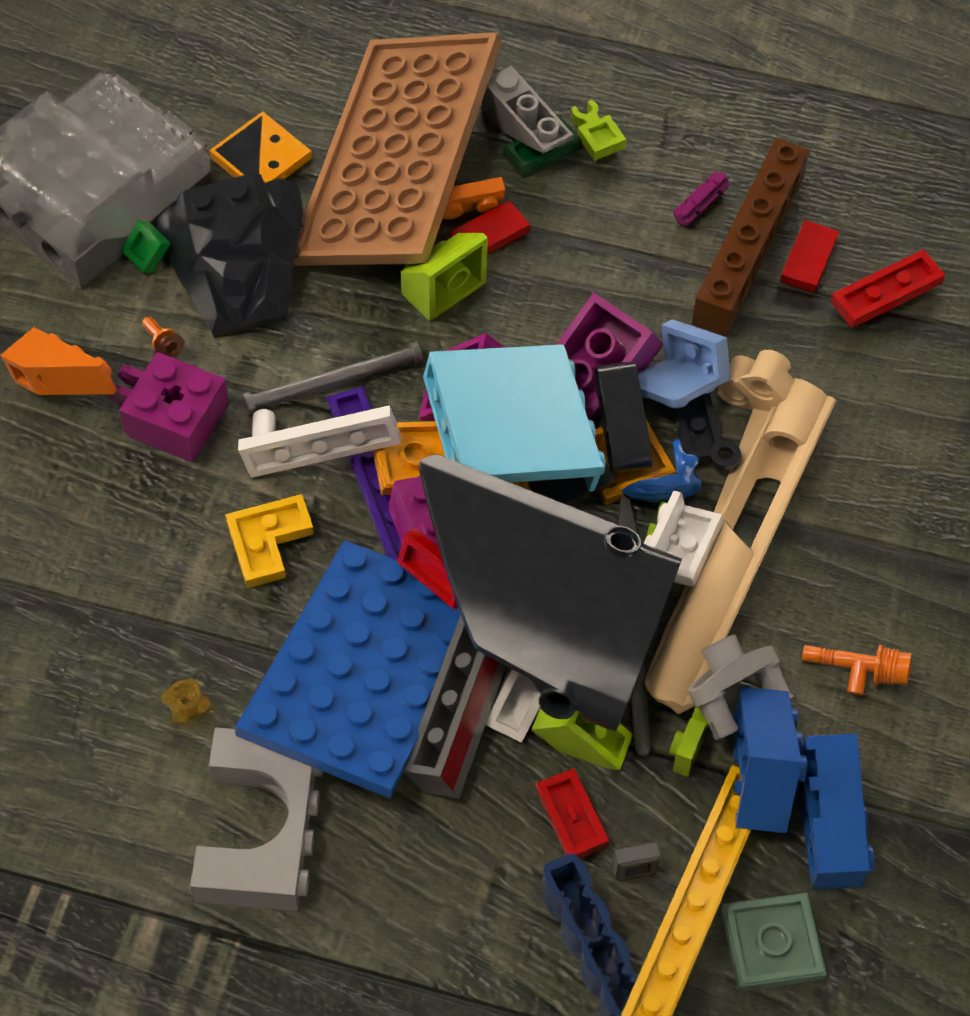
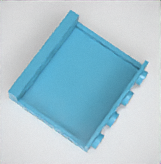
M564 344L435 351L429 353L423 379L446 458L510 483L584 477L588 491H595L600 475H603L605 472V457L602 451H598L595 442L594 423L587 418L585 396L582 390H578L575 381V365L572 360L568 359Z

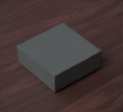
M657 842L614 850L612 869L615 880L621 881L656 874L660 861Z

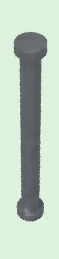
M415 341L409 343L408 348L253 395L249 391L243 393L242 397L247 413L250 416L257 411L256 409L411 362L415 365L423 363V356L418 342Z

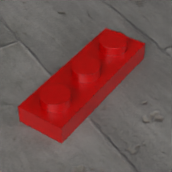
M923 249L832 293L830 302L852 329L943 284L945 274Z

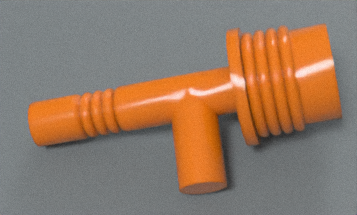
M880 644L876 656L804 645L802 661L851 668L847 693L863 696L867 671L874 672L873 684L875 685L887 683L888 685L901 684L908 686L912 653L900 652L899 649H887L884 645Z

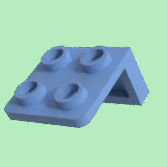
M672 319L661 325L665 359L638 373L642 398H650L665 404L669 408L684 407L694 398L715 390V387L730 380L727 337Z

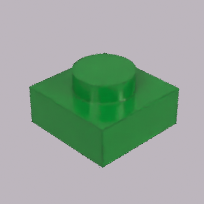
M139 220L121 248V251L143 273H153L171 243L148 221Z

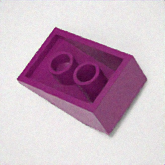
M594 292L556 343V345L564 344L568 359L574 362L575 381L578 390H582L584 393L585 412L588 420L592 421L600 415L595 386V366L634 361L639 373L649 366L663 346V343L652 331Z

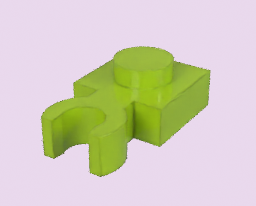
M588 101V114L580 113L576 106L572 107L571 120L578 127L577 135L582 139L583 146L594 161L626 148V138L610 115L602 118L598 116L599 107L595 101Z
M699 706L695 707L685 732L677 730L669 754L675 756L673 772L686 777L690 775L703 743L705 732L709 726Z

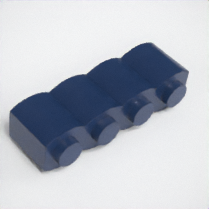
M570 853L544 864L541 887L543 901L548 911L560 921V931L565 946L572 955L579 959V969L584 984L594 996L599 998L600 1015L621 1016L639 974L631 969L630 954L625 942L611 929L610 914L605 903L596 893L591 891V878L586 866L575 854Z

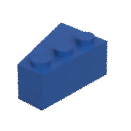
M739 686L733 714L735 723L739 726V729L733 732V763H739L741 781L735 780L734 795H741L738 811L735 816V828L787 833L797 782H804L807 771V758L800 755L802 732L796 731L798 711L796 708L791 707L789 691Z
M857 733L806 736L800 755L807 758V771L804 782H797V792L812 890L863 887L869 871H874V852L872 846L867 845L868 815L863 803Z

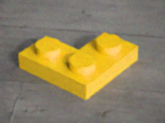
M302 494L225 514L247 588L286 578L277 544L314 535L313 525Z

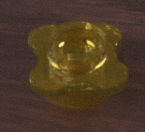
M192 678L175 682L169 689L164 690L161 695L162 703L169 706L172 711V720L177 724H185L189 717L197 713L204 714L210 708L209 699L201 695L199 682ZM187 698L189 699V702L187 704H183L182 700Z

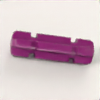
M716 171L707 178L706 183L703 182L684 200V203L682 202L673 211L676 222L679 225L689 226L698 215L703 213L719 197V194H723L729 188L730 182L727 179V175Z

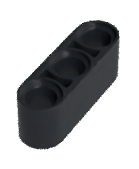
M635 362L595 366L596 393L608 464L612 474L651 469V446Z

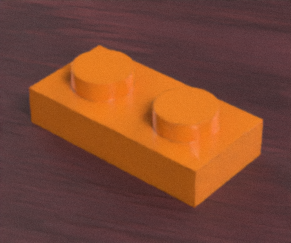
M502 177L453 186L443 219H455L463 213L476 210L485 213L503 204L505 186Z

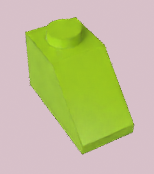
M541 708L539 709L532 730L558 752L614 771L621 769L633 734L621 723L617 731L613 732L581 719L582 713L577 711L568 719H556L545 714Z

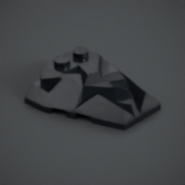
M251 173L182 191L178 195L176 205L167 207L157 218L159 233L171 243L164 255L172 265L177 277L187 290L192 302L214 338L287 320L294 283V276L292 274L294 258H298L300 251L299 244L297 243L300 228H304L306 218L298 183L283 179L265 182L261 174Z

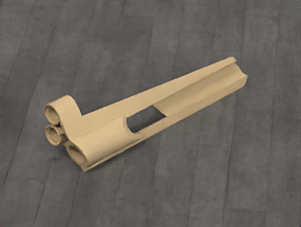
M773 350L760 351L756 360L741 355L733 357L729 364L730 380L718 387L719 391L717 394L722 400L733 406L751 410L752 414L739 445L741 451L740 462L734 469L729 471L714 513L722 514L724 524L695 587L685 585L644 680L645 686L652 697L658 702L669 706L677 714L694 706L687 690L691 684L710 669L701 650L727 637L836 403L835 398L827 396L813 384L802 379L793 378L788 373L791 367L788 359ZM761 478L776 479L781 484L751 548H749L733 529L756 480Z

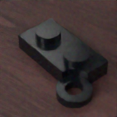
M710 393L694 398L684 407L671 408L682 449L686 454L698 457L699 462L697 465L709 464L710 460L717 469L731 470L739 464L741 458L739 447L734 442L722 440ZM727 451L731 453L732 458L728 460L721 459L718 453Z

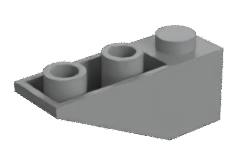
M512 66L490 76L482 100V110L501 132L543 154L573 138V133Z

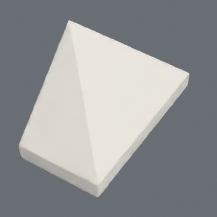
M509 668L497 691L486 722V726L521 743L540 707V693L529 678Z

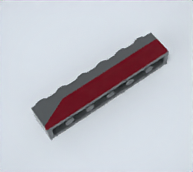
M461 615L418 728V740L403 770L422 792L458 799L462 793L506 669L505 665L476 650Z

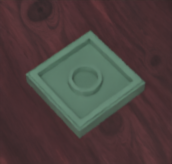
M808 892L722 904L721 912L738 992L825 980L826 970Z

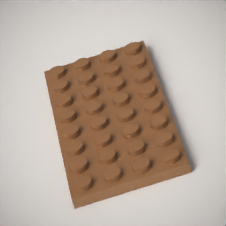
M498 32L370 40L305 211L304 228H300L297 242L300 251L298 258H294V266L421 264L428 262L502 44Z

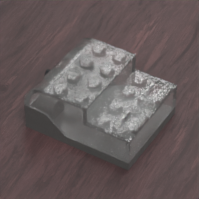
M105 69L101 70L63 101L48 91L44 92L0 127V227L80 289L124 254L121 248L139 220L148 221L154 228L157 227V218L167 207L176 205L178 195L182 191L201 187L212 181L207 143L197 137L190 126L168 110L163 112L142 97L141 91L117 73L112 75Z

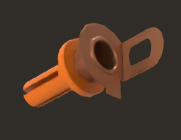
M146 317L142 321V326L153 337L154 355L156 352L180 361L177 356L184 348V339L180 335H176L170 328L163 329L153 317Z

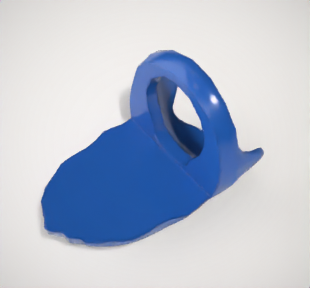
M677 438L672 443L676 474L640 480L629 484L622 489V492L634 500L648 501L650 503L668 501L673 491L681 492L683 498L691 497L702 488L699 476L693 473L699 459L696 455L686 454L682 449L680 439Z

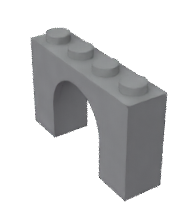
M215 727L209 762L212 783L266 789L276 794L285 803L289 813L280 833L262 846L252 849L196 846L190 885L194 903L298 911L299 897H307L309 887V870H303L305 855L312 856L315 833L314 830L308 829L310 816H317L320 793L319 790H313L315 777H322L323 771L235 736V729Z

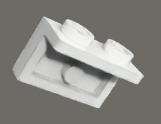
M673 491L668 503H663L660 507L656 529L653 535L646 537L644 544L682 558L674 582L695 587L724 524L722 514L687 506L684 504L682 493Z

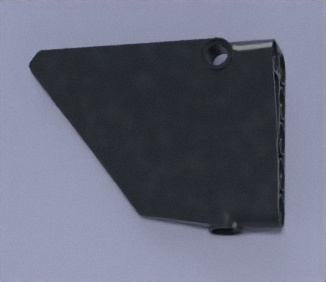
M431 455L422 458L419 463V472L430 518L455 600L473 646L479 652L529 678L540 693L539 706L545 714L556 719H568L577 711L582 713L581 719L616 732L682 558L642 543L639 535L628 527L619 526L441 455Z

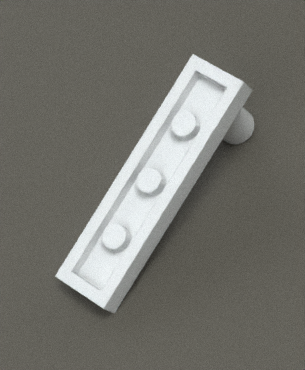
M390 405L276 431L275 414L270 410L261 409L253 414L252 437L240 439L238 451L252 478L401 444V433Z

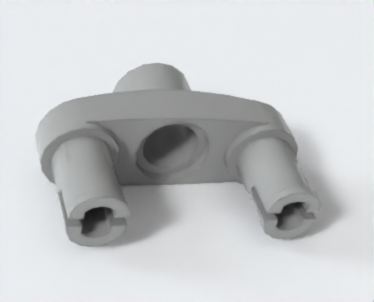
M735 634L701 650L710 669L691 684L687 690L695 707H700L713 733L714 740L728 736L739 729L723 695L726 693L724 689L745 677L754 675L761 689L789 691L790 699L794 697L778 666L780 660L773 645L744 654Z

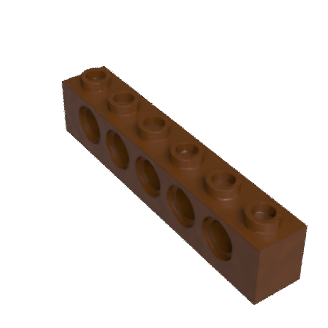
M775 138L696 296L692 325L727 337L804 178L809 149Z

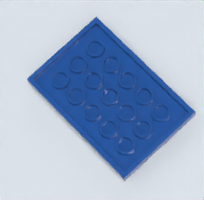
M344 540L236 724L235 736L391 798L404 774L405 765L418 740V728L461 615L459 608L456 610L451 608L399 565L397 560Z

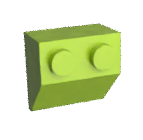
M457 233L447 241L439 242L432 249L427 263L407 264L401 271V294L429 321H432L487 283L488 237L483 233Z

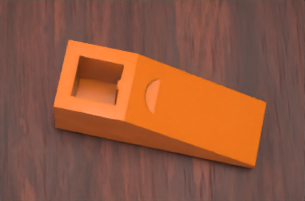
M35 327L0 355L15 383L37 395L115 394L118 391L111 378L113 374L112 369L101 357L94 358L86 354L79 346H70L62 342L54 333L47 334Z

